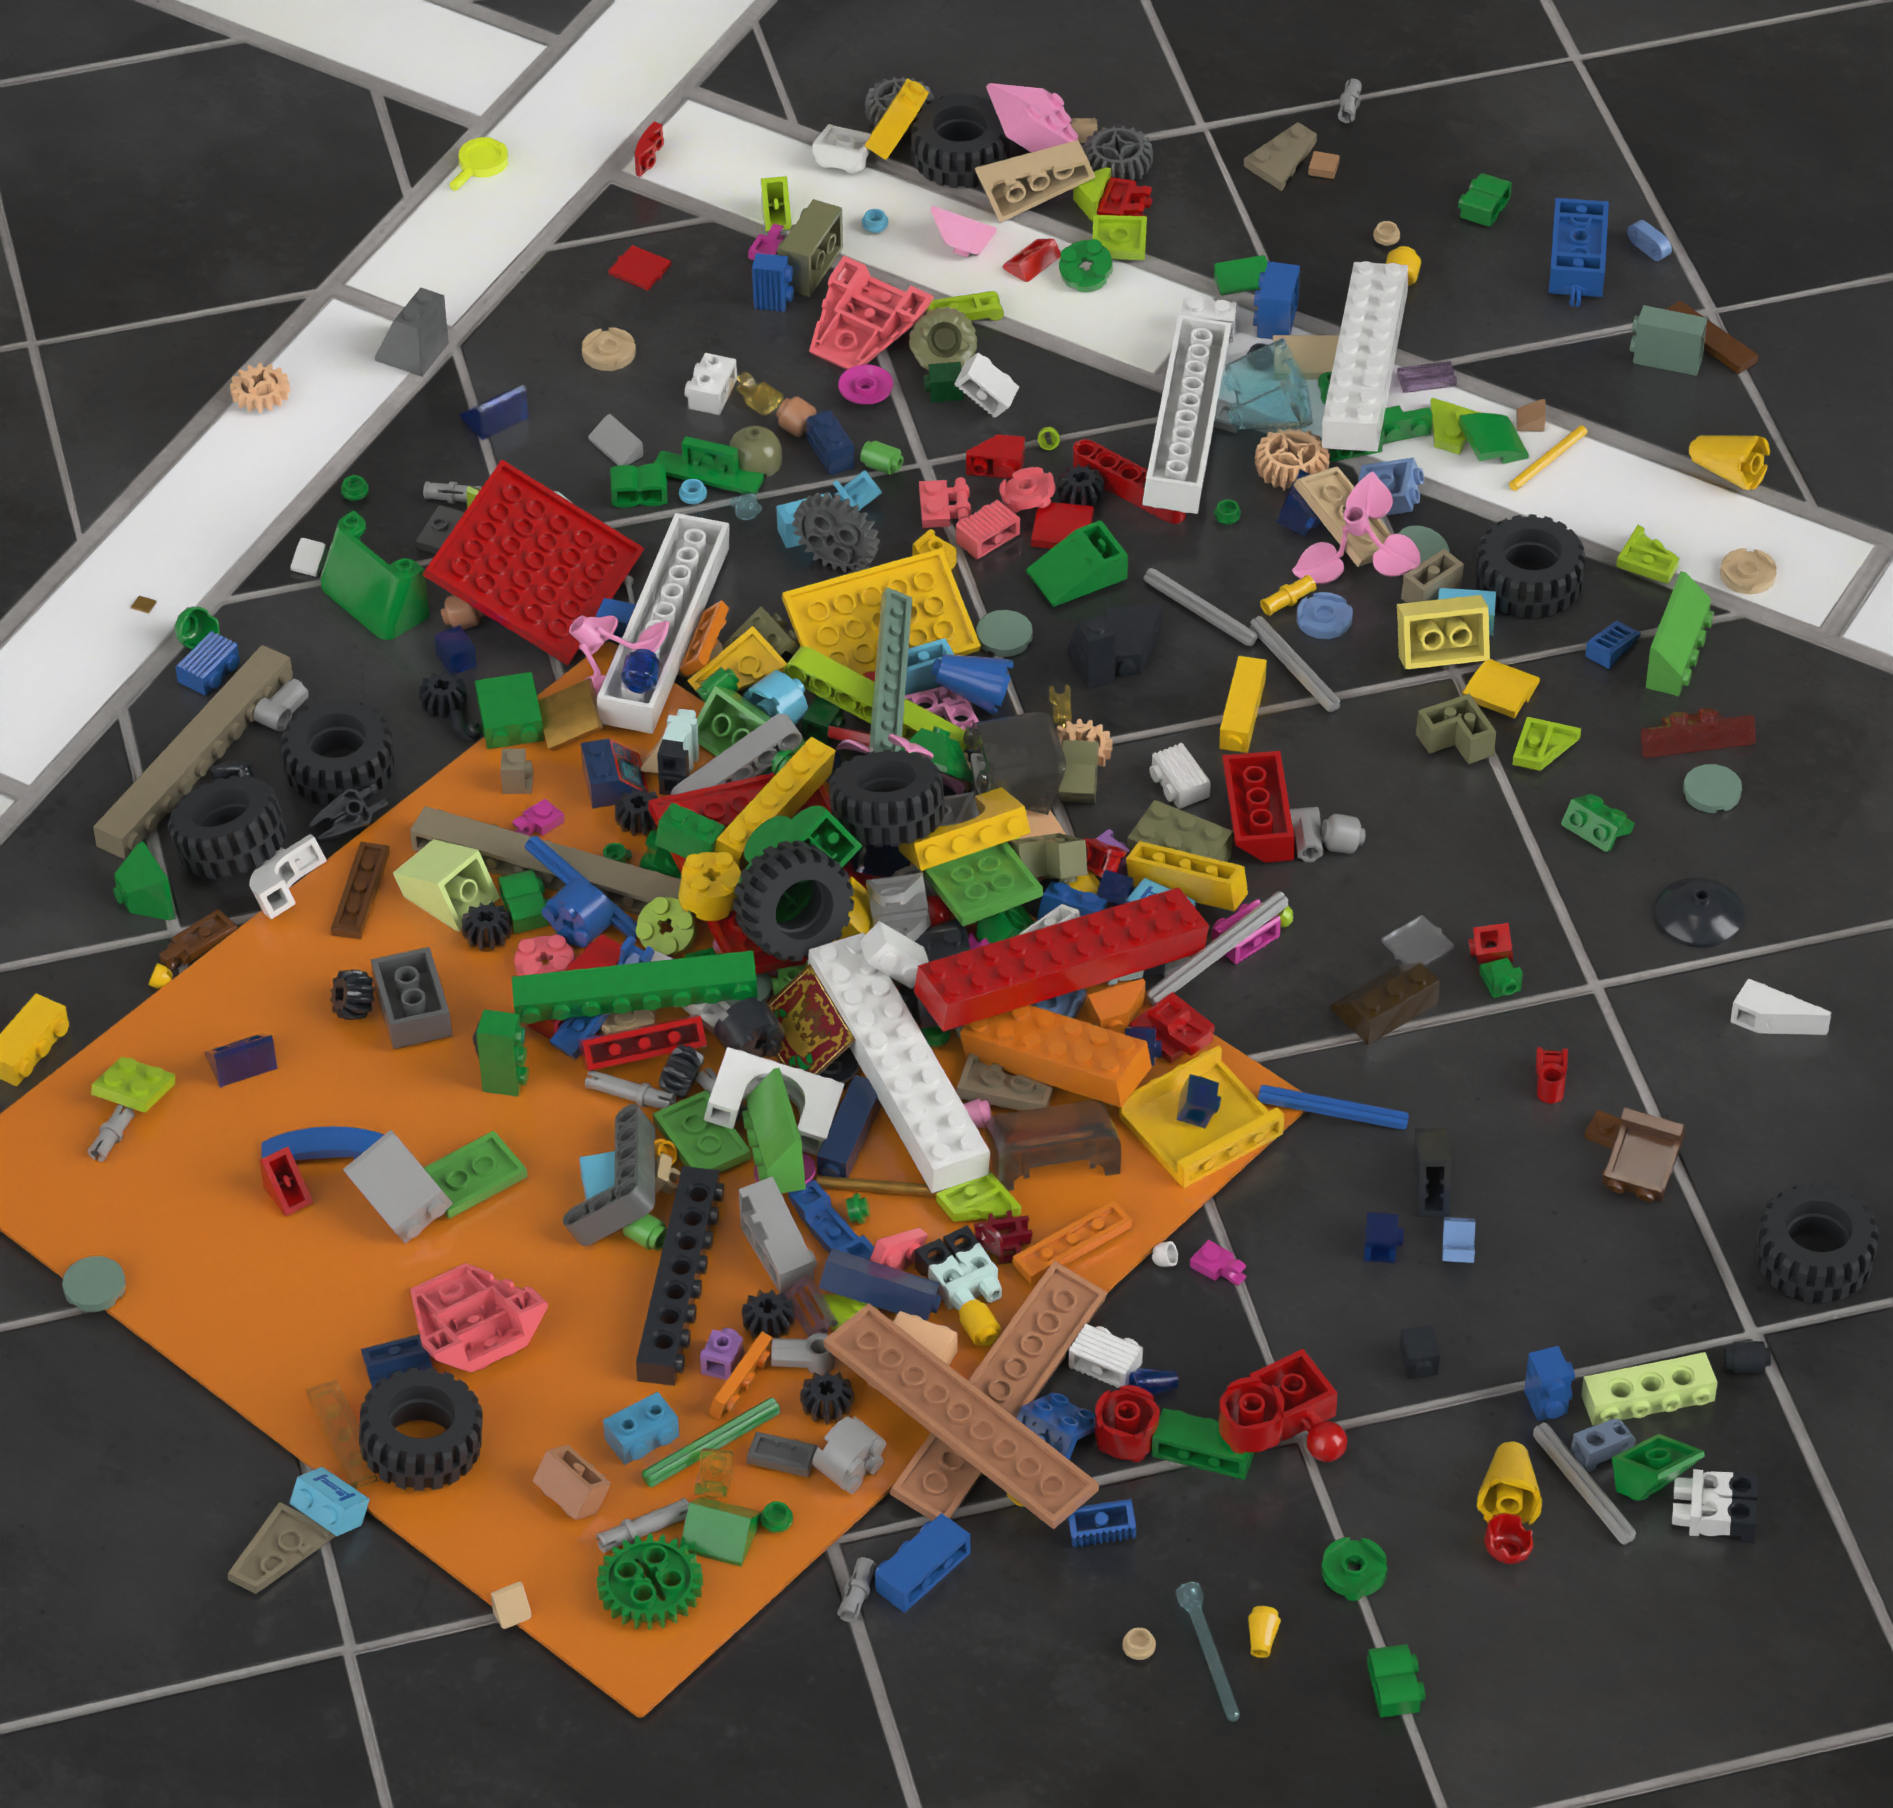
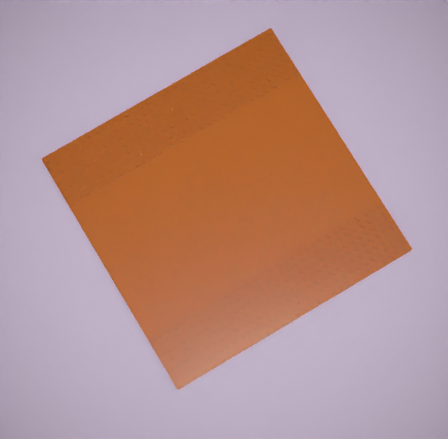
M605 642L592 654L594 661L601 671V675H607L619 647L613 642ZM587 657L538 694V704L539 700L582 682L589 676H593L594 670ZM673 683L653 734L602 724L603 730L555 751L548 749L544 731V741L493 749L486 748L485 738L483 737L330 856L326 862L316 867L289 888L296 902L295 905L273 919L267 917L261 910L0 1114V1231L61 1278H63L71 1265L80 1259L90 1256H104L117 1262L123 1269L126 1288L123 1296L115 1300L116 1304L105 1309L108 1314L311 1469L315 1470L324 1467L368 1497L370 1500L366 1511L491 1606L492 1592L521 1581L530 1606L531 1618L516 1625L624 1708L640 1718L648 1714L891 1491L895 1482L931 1433L876 1388L868 1386L866 1380L835 1356V1365L829 1372L830 1375L840 1372L843 1379H849L852 1391L854 1392V1402L851 1405L850 1414L842 1415L841 1420L847 1416L851 1419L855 1416L886 1442V1446L881 1454V1457L884 1459L883 1465L875 1474L870 1472L862 1478L861 1486L853 1494L843 1490L814 1466L809 1477H804L747 1463V1454L756 1432L817 1445L822 1451L828 1443L824 1437L838 1421L830 1419L826 1425L824 1419L814 1422L811 1415H805L802 1402H800V1392L803 1389L805 1379H812L813 1373L808 1368L772 1366L770 1357L764 1368L758 1366L754 1371L757 1375L747 1391L743 1388L738 1394L740 1400L731 1413L726 1411L720 1420L708 1414L714 1397L726 1382L723 1379L701 1374L700 1354L705 1349L712 1330L722 1331L724 1328H730L743 1337V1358L757 1339H752L750 1331H745L743 1327L742 1308L744 1304H747L748 1296L757 1297L759 1289L765 1294L769 1293L772 1288L775 1295L780 1294L741 1230L739 1189L757 1181L754 1178L755 1164L752 1147H749L747 1129H744L742 1117L739 1114L740 1121L735 1122L734 1128L751 1150V1159L719 1173L720 1183L725 1184L724 1198L722 1202H717L716 1206L719 1207V1219L717 1226H712L711 1231L714 1233L712 1249L706 1250L705 1256H708L706 1274H701L699 1279L702 1280V1293L700 1299H695L694 1305L697 1306L695 1323H689L688 1330H691L689 1348H683L682 1355H685L683 1374H677L675 1386L637 1381L636 1359L663 1247L658 1251L654 1249L648 1250L624 1236L623 1228L591 1245L581 1246L562 1222L564 1215L571 1208L586 1201L579 1157L615 1151L616 1115L625 1106L630 1104L637 1105V1103L586 1088L585 1079L586 1077L591 1079L592 1076L587 1075L589 1071L584 1069L581 1054L574 1060L553 1047L549 1042L550 1039L529 1028L528 1023H520L521 1027L525 1028L524 1047L527 1048V1057L524 1066L529 1068L527 1084L521 1086L518 1097L483 1092L480 1062L475 1051V1045H473L474 1032H476L477 1023L480 1022L484 1009L515 1014L512 977L517 976L514 958L520 941L538 936H552L557 934L550 922L549 926L514 934L511 928L512 933L510 938L506 939L504 946L495 945L494 950L490 947H485L480 951L478 945L470 947L462 935V930L460 932L455 931L403 897L393 875L394 871L417 853V851L412 850L410 830L425 806L440 809L461 817H468L489 825H496L510 831H516L518 829L512 822L516 818L523 816L525 810L543 799L548 800L564 814V823L543 836L538 832H534L530 835L531 837L538 836L542 840H548L598 856H603V849L606 845L620 843L632 852V858L627 860L626 863L639 867L641 858L647 852L648 847L645 846V842L651 831L648 830L646 836L643 833H637L633 837L631 831L623 832L620 825H617L615 821V805L592 809L582 767L581 743L611 739L639 753L643 765L646 757L664 735L669 715L677 716L679 709L694 710L697 719L705 705V702L676 683ZM699 744V758L697 762L693 761V770L690 772V775L717 756ZM502 749H526L527 761H532V794H503L500 771ZM644 771L649 793L656 792L658 798L670 796L659 794V773ZM825 781L822 785L830 798L829 783ZM360 842L388 845L390 854L361 939L333 936L331 927ZM868 844L867 846L862 845L858 850L873 879L893 877L892 875L895 871L913 865L911 861L899 852L898 846L883 845V847H874V845ZM489 872L500 896L498 877L502 876ZM544 888L545 894H542L544 899L549 898L550 900L558 892ZM501 896L494 902L496 907L503 905ZM950 911V920L955 919L956 917ZM625 912L635 922L638 921L639 915ZM694 913L697 934L693 944L685 952L669 957L673 959L685 958V954L712 948L715 938L706 921L696 918ZM1030 915L1034 922H1036L1037 919ZM978 921L975 924L966 925L967 934L972 933L975 939L980 942L976 937ZM662 922L660 925L663 935L666 931L671 933L674 929L667 923ZM611 924L594 941L603 934L622 945L627 937ZM637 937L635 946L645 951L646 948ZM570 945L574 952V960L584 952L586 947ZM430 947L450 1012L452 1036L393 1049L376 990L373 992L375 1000L372 1001V1011L368 1012L366 1018L344 1020V1018H338L337 1013L332 1011L333 1003L330 1002L332 997L330 989L333 988V978L337 977L339 971L357 969L367 972L368 976L373 979L371 959ZM714 950L716 954H722L721 952ZM543 959L540 961L542 965H547L549 960ZM769 974V976H770L771 978L776 977V976H774V975H772V974ZM1118 980L1117 984L1113 985L1103 982L1084 989L1087 990V994L1132 982V980ZM901 984L900 986L896 987V989H897V990H900V987L902 986V984ZM1145 990V1003L1137 1017L1153 1006L1146 998L1147 990ZM772 991V996H771L770 1000L775 997V996L773 995V991ZM1086 997L1075 1019L1092 1024L1087 1016ZM674 1007L658 1008L655 1010V1023L690 1016V1014L682 1007L677 1009ZM703 1026L707 1046L694 1049L703 1054L704 1057L701 1071L703 1070L707 1075L708 1073L705 1071V1068L710 1067L718 1075L726 1050L717 1037ZM950 1029V1039L946 1044L939 1047L930 1046L950 1083L957 1089L967 1058H965L962 1041L956 1035L957 1032L954 1029ZM1131 1031L1122 1033L1131 1037L1138 1038ZM1212 1034L1213 1041L1192 1056L1185 1053L1173 1063H1169L1148 1046L1152 1068L1136 1088L1138 1089L1148 1084L1153 1078L1161 1077L1172 1071L1176 1066L1185 1064L1198 1057L1202 1052L1209 1051L1219 1045L1222 1048L1221 1061L1257 1099L1261 1085L1302 1092L1214 1034ZM672 1053L595 1069V1071L641 1085L645 1082L651 1084L652 1088L665 1091L660 1088L659 1079L664 1065ZM767 1056L762 1057L764 1059H770L779 1063L775 1056L771 1058H768ZM125 1057L133 1058L137 1062L152 1067H159L164 1071L175 1074V1085L147 1112L144 1113L132 1109L135 1116L123 1131L122 1140L114 1144L103 1162L98 1161L100 1153L96 1160L89 1156L88 1148L100 1134L99 1128L104 1122H108L119 1105L118 1103L91 1095L92 1084L119 1058ZM859 1065L858 1071L854 1075L867 1078ZM1003 1070V1072H1005V1073H1007V1074H1009V1075H1012V1076H1016V1075H1017V1074H1014V1073L1007 1072V1071H1004V1070ZM854 1075L852 1078L843 1082L844 1087L842 1090V1094L835 1116L854 1078ZM695 1081L687 1096L683 1098L676 1096V1103L703 1092L705 1089ZM1045 1084L1053 1088L1052 1098L1046 1115L1031 1114L1026 1111L1001 1108L989 1104L992 1124L985 1125V1128H977L990 1150L989 1170L1021 1205V1215L1014 1217L1027 1215L1029 1217L1028 1230L1033 1232L1031 1244L1020 1245L1021 1251L1112 1200L1132 1219V1228L1064 1265V1267L1107 1293L1153 1252L1156 1245L1165 1241L1274 1141L1266 1143L1190 1186L1183 1188L1119 1119V1107H1112L1108 1103ZM789 1099L798 1127L800 1113L797 1106ZM960 1099L963 1104L970 1102L966 1099ZM1262 1103L1268 1111L1276 1107L1284 1114V1131L1306 1112ZM648 1105L646 1107L639 1106L655 1126V1140L664 1139L667 1141L653 1122V1113L662 1109ZM881 1106L848 1178L926 1184L885 1109ZM336 1126L366 1129L384 1135L392 1130L424 1168L494 1130L526 1167L528 1177L450 1219L443 1214L422 1229L418 1236L410 1239L405 1244L344 1172L343 1169L354 1161V1156L295 1160L314 1203L287 1216L282 1213L263 1187L260 1159H262V1142L272 1137L300 1129ZM802 1151L810 1156L815 1163L816 1171L812 1180L816 1181L817 1176H822L817 1174V1156ZM677 1155V1159L671 1165V1168H675L681 1173L682 1166L685 1165ZM680 1176L677 1178L675 1182H671L676 1183L678 1185ZM822 1188L831 1198L833 1209L858 1237L864 1235L874 1247L879 1239L919 1227L928 1234L924 1245L939 1238L943 1242V1236L967 1225L975 1235L974 1224L988 1222V1219L953 1222L938 1205L936 1197ZM660 1190L655 1195V1205L649 1214L664 1222L666 1228H668L676 1191L673 1194H667ZM789 1192L781 1193L797 1228L801 1232L807 1249H811L816 1258L817 1267L814 1268L813 1282L785 1292L787 1300H792L794 1305L795 1323L794 1326L790 1327L788 1335L780 1334L779 1338L808 1339L816 1333H823L829 1336L833 1331L828 1324V1318L823 1310H820L817 1306V1294H835L819 1288L829 1253L821 1246L802 1221L788 1197ZM859 1193L861 1198H867L870 1216L866 1217L864 1224H859V1222L851 1223L848 1215L846 1200L847 1198H852L853 1194ZM1000 1230L998 1232L1000 1234L1009 1233V1230ZM963 1238L956 1240L954 1245L962 1243ZM1014 1250L1004 1252V1256L1014 1254ZM936 1251L930 1252L927 1258L936 1255ZM985 1251L991 1262L998 1268V1281L1002 1287V1297L992 1303L987 1302L983 1295L975 1299L987 1305L1001 1326V1335L1041 1279L1030 1284L1012 1263L998 1265L996 1255ZM915 1262L903 1270L904 1272L927 1279L925 1275L921 1276L916 1270ZM464 1263L491 1272L494 1279L502 1282L505 1278L512 1280L515 1287L521 1289L525 1286L533 1288L547 1302L548 1308L528 1346L518 1350L511 1356L503 1357L490 1363L486 1368L472 1373L436 1361L430 1355L432 1366L437 1370V1373L443 1374L445 1371L454 1375V1380L458 1381L461 1379L469 1386L468 1391L472 1390L476 1394L478 1403L482 1407V1443L480 1455L477 1462L472 1464V1469L465 1476L460 1475L458 1481L451 1485L445 1483L442 1488L432 1490V1487L424 1488V1491H414L412 1487H406L405 1490L396 1487V1483L392 1481L388 1484L380 1479V1473L374 1474L367 1467V1462L363 1460L360 1453L361 1404L365 1401L366 1394L371 1389L361 1349L419 1335L420 1332L410 1289ZM941 1299L937 1314L931 1312L928 1322L939 1326H946L957 1332L958 1352L949 1366L966 1380H969L995 1343L990 1346H976L959 1321V1311L955 1307L948 1310L944 1300ZM878 1308V1311L894 1322L898 1315L897 1313ZM772 1342L769 1347L770 1351H772ZM659 1392L678 1417L679 1437L670 1444L660 1446L647 1453L643 1458L633 1460L624 1465L604 1439L603 1420ZM768 1398H774L778 1402L780 1413L777 1416L654 1487H648L644 1482L642 1471ZM412 1420L395 1428L400 1433L413 1438H431L446 1431L441 1425L427 1420ZM569 1445L584 1460L593 1464L600 1474L606 1475L605 1478L611 1485L597 1514L575 1520L567 1515L559 1504L546 1496L542 1489L533 1482V1478L547 1450ZM699 1497L760 1512L763 1511L767 1504L779 1501L785 1503L792 1511L793 1523L784 1532H769L762 1526L760 1521L742 1567L696 1555L697 1563H701L703 1574L702 1596L696 1598V1608L688 1606L687 1617L679 1613L677 1614L678 1623L675 1624L670 1619L665 1620V1628H662L658 1622H654L652 1629L648 1630L647 1624L642 1622L639 1628L635 1629L634 1620H630L627 1624L623 1625L621 1615L613 1619L611 1617V1609H603V1600L598 1598L596 1577H599L598 1567L604 1565V1555L612 1557V1549L602 1553L597 1544L601 1540H596V1534L621 1525L622 1520L627 1518L633 1520L677 1502L682 1498H686L689 1503ZM686 1519L651 1533L653 1540L658 1541L663 1534L668 1544L673 1539H678V1548H680ZM648 1535L640 1537V1539L646 1541ZM621 1545V1546H619V1547H617V1548H619V1549L622 1550V1549H623V1545Z

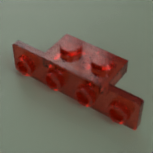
M1713 708L1700 709L1695 714L1674 712L1670 714V717L1661 718L1662 726L1641 729L1642 755L1645 758L1756 743L1755 718L1752 715L1724 718Z

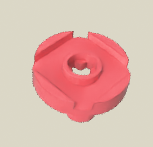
M1039 467L1020 469L1012 473L1013 478L1006 482V479H1004L1000 484L999 491L1002 502L1013 513L1034 507H1047L1051 503L1050 498L1056 490L1052 473L1049 471L1048 474L1044 473L1043 468Z
M559 934L523 939L518 944V950L515 953L517 976L564 971L567 965L574 960V952L571 946L566 943V939ZM548 959L549 961L547 965H542L540 960Z

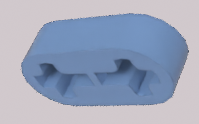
M1639 220L1628 227L1627 234L1630 241L1653 260L1660 261L1671 254L1672 247L1668 238L1646 221Z

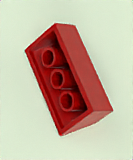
M1281 751L1222 755L1235 845L1264 863L1294 860V832Z

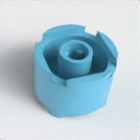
M774 670L751 686L743 696L771 717L777 714H787L795 726L802 722V717L809 708L803 694L805 687L802 682L797 678L791 679L779 670Z

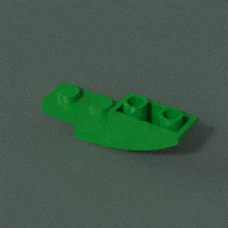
M1400 405L1388 407L1385 409L1378 452L1329 449V462L1380 453L1385 443L1431 435L1433 414L1429 407L1406 412L1402 411Z

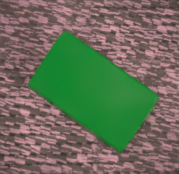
M1260 255L1215 263L1214 280L1220 295L1261 289L1258 287L1260 272L1266 271L1268 263L1266 256Z

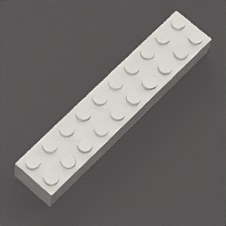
M1368 261L1354 262L1322 419V448L1378 452L1408 292V265H1399L1397 263L1381 264Z
M1178 315L1142 505L1198 514L1232 323Z
M675 513L622 639L630 643H636L643 631L663 621L670 622L667 634L656 652L643 660H638L634 657L635 650L619 644L597 696V709L602 724L653 734L729 550V523Z
M863 932L809 949L808 965L811 964L856 1039L849 1047L865 1076L876 1091L879 1101L931 1193L988 1175L990 1150L891 978L866 962L860 940L865 936V933Z

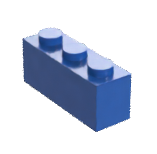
M942 1513L933 1521L926 1522L921 1528L920 1533L911 1541H905L892 1558L884 1560L875 1571L876 1592L905 1613L971 1553L970 1534Z

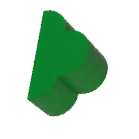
M812 806L802 810L792 819L787 816H775L763 822L749 837L744 848V857L750 863L746 867L748 870L752 864L750 861L756 855L759 857L763 855V850L772 845L774 848H777L779 842L789 841L792 844L793 841L797 840L817 846L838 862L840 867H843L862 845L826 808ZM811 880L799 881L791 885L782 894L776 907V922L791 920L806 907L812 892Z

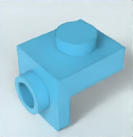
M866 470L844 487L838 480L833 482L838 490L836 494L839 495L840 500L844 502L848 498L852 507L858 504V511L882 493Z

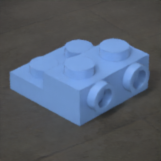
M1414 457L1361 466L1358 483L1373 471L1391 492L1393 504L1386 515L1412 512L1414 504L1420 502L1418 485L1424 483L1423 470L1418 468Z

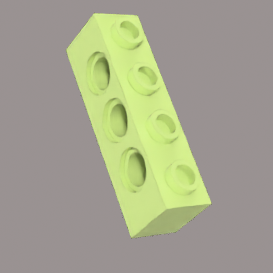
M1704 1352L1584 1376L1581 1397L1594 1426L1616 1418L1620 1420L1634 1417L1642 1418L1649 1414L1664 1411L1672 1412L1678 1408L1693 1405L1701 1406L1715 1401L1717 1379Z

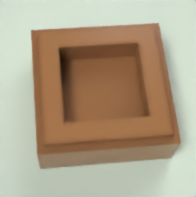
M1314 151L1308 168V175L1334 179L1340 155Z

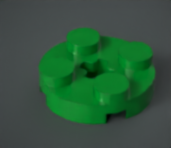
M1083 240L1075 242L1061 251L1059 270L1063 282L1068 287L1077 288L1079 292H1093L1102 288L1107 283L1110 273L1112 275L1113 262L1110 252L1099 240ZM1084 262L1092 263L1087 271L1083 267L1079 268Z
M1350 1537L1340 1538L1331 1543L1325 1550L1321 1569L1322 1577L1333 1591L1344 1595L1350 1601H1358L1362 1596L1376 1592L1383 1585L1387 1577L1386 1555L1378 1544L1369 1539L1361 1537V1541H1350ZM1351 1563L1354 1566L1360 1564V1570H1349L1348 1564Z

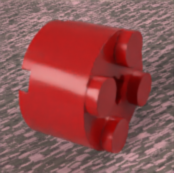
M1246 1377L1233 1381L1227 1386V1390L1220 1398L1219 1431L1224 1441L1230 1445L1232 1451L1238 1454L1260 1452L1279 1444L1284 1420V1398L1281 1391L1275 1385L1271 1384L1269 1386L1262 1383V1379L1256 1377Z
M1123 1385L1120 1386V1390L1113 1392L1108 1390L1100 1396L1095 1407V1438L1097 1448L1100 1451L1114 1458L1130 1460L1132 1462H1140L1145 1458L1146 1454L1152 1451V1438L1159 1425L1160 1410L1150 1392L1138 1386Z

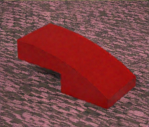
M1170 998L1147 1013L1151 1023L1169 1041L1190 1056L1213 1041L1212 1031L1191 1020L1190 1011Z

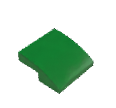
M1495 413L1460 415L1458 423L1478 461L1500 457L1502 463L1505 464L1529 458V454L1508 416Z

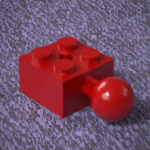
M1304 1349L1249 1374V1377L1260 1378L1262 1383L1269 1386L1271 1384L1275 1385L1283 1395L1284 1420L1283 1432L1280 1437L1282 1442L1303 1431H1307V1448L1315 1459L1322 1462H1332L1344 1454L1347 1448V1435L1344 1429L1335 1422L1326 1421L1336 1416L1337 1391Z

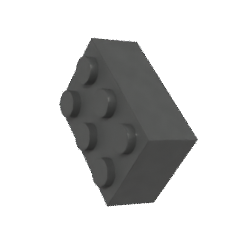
M430 947L371 959L373 983L393 1049L452 1036L450 1012Z

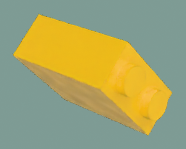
M907 78L864 146L887 160L919 112L929 92L920 83Z

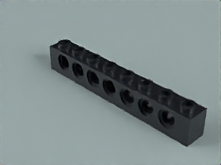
M682 1166L636 1359L637 1381L675 1386L677 1374H683L685 1366V1355H682L683 1348H689L691 1330H688L689 1323L694 1324L696 1319L697 1306L694 1305L695 1299H700L702 1293V1280L699 1279L701 1274H706L708 1256H705L706 1250L712 1249L714 1233L711 1231L712 1226H717L719 1219V1207L716 1206L717 1202H722L724 1198L725 1184L720 1183L719 1170Z

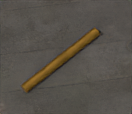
M817 1176L816 1182L824 1189L936 1197V1194L940 1192L931 1193L927 1184L829 1176Z

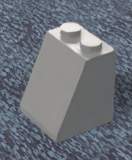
M392 1130L388 1131L343 1169L405 1244L410 1239L418 1236L422 1229L434 1219L442 1216L446 1209L453 1204Z

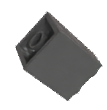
M420 287L394 319L375 355V361L423 377L449 344L444 295Z

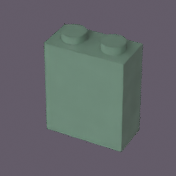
M1643 305L1640 316L1635 315L1632 325V331L1636 332V336L1633 335L1630 345V351L1634 352L1633 363L1697 376L1703 359L1707 318Z

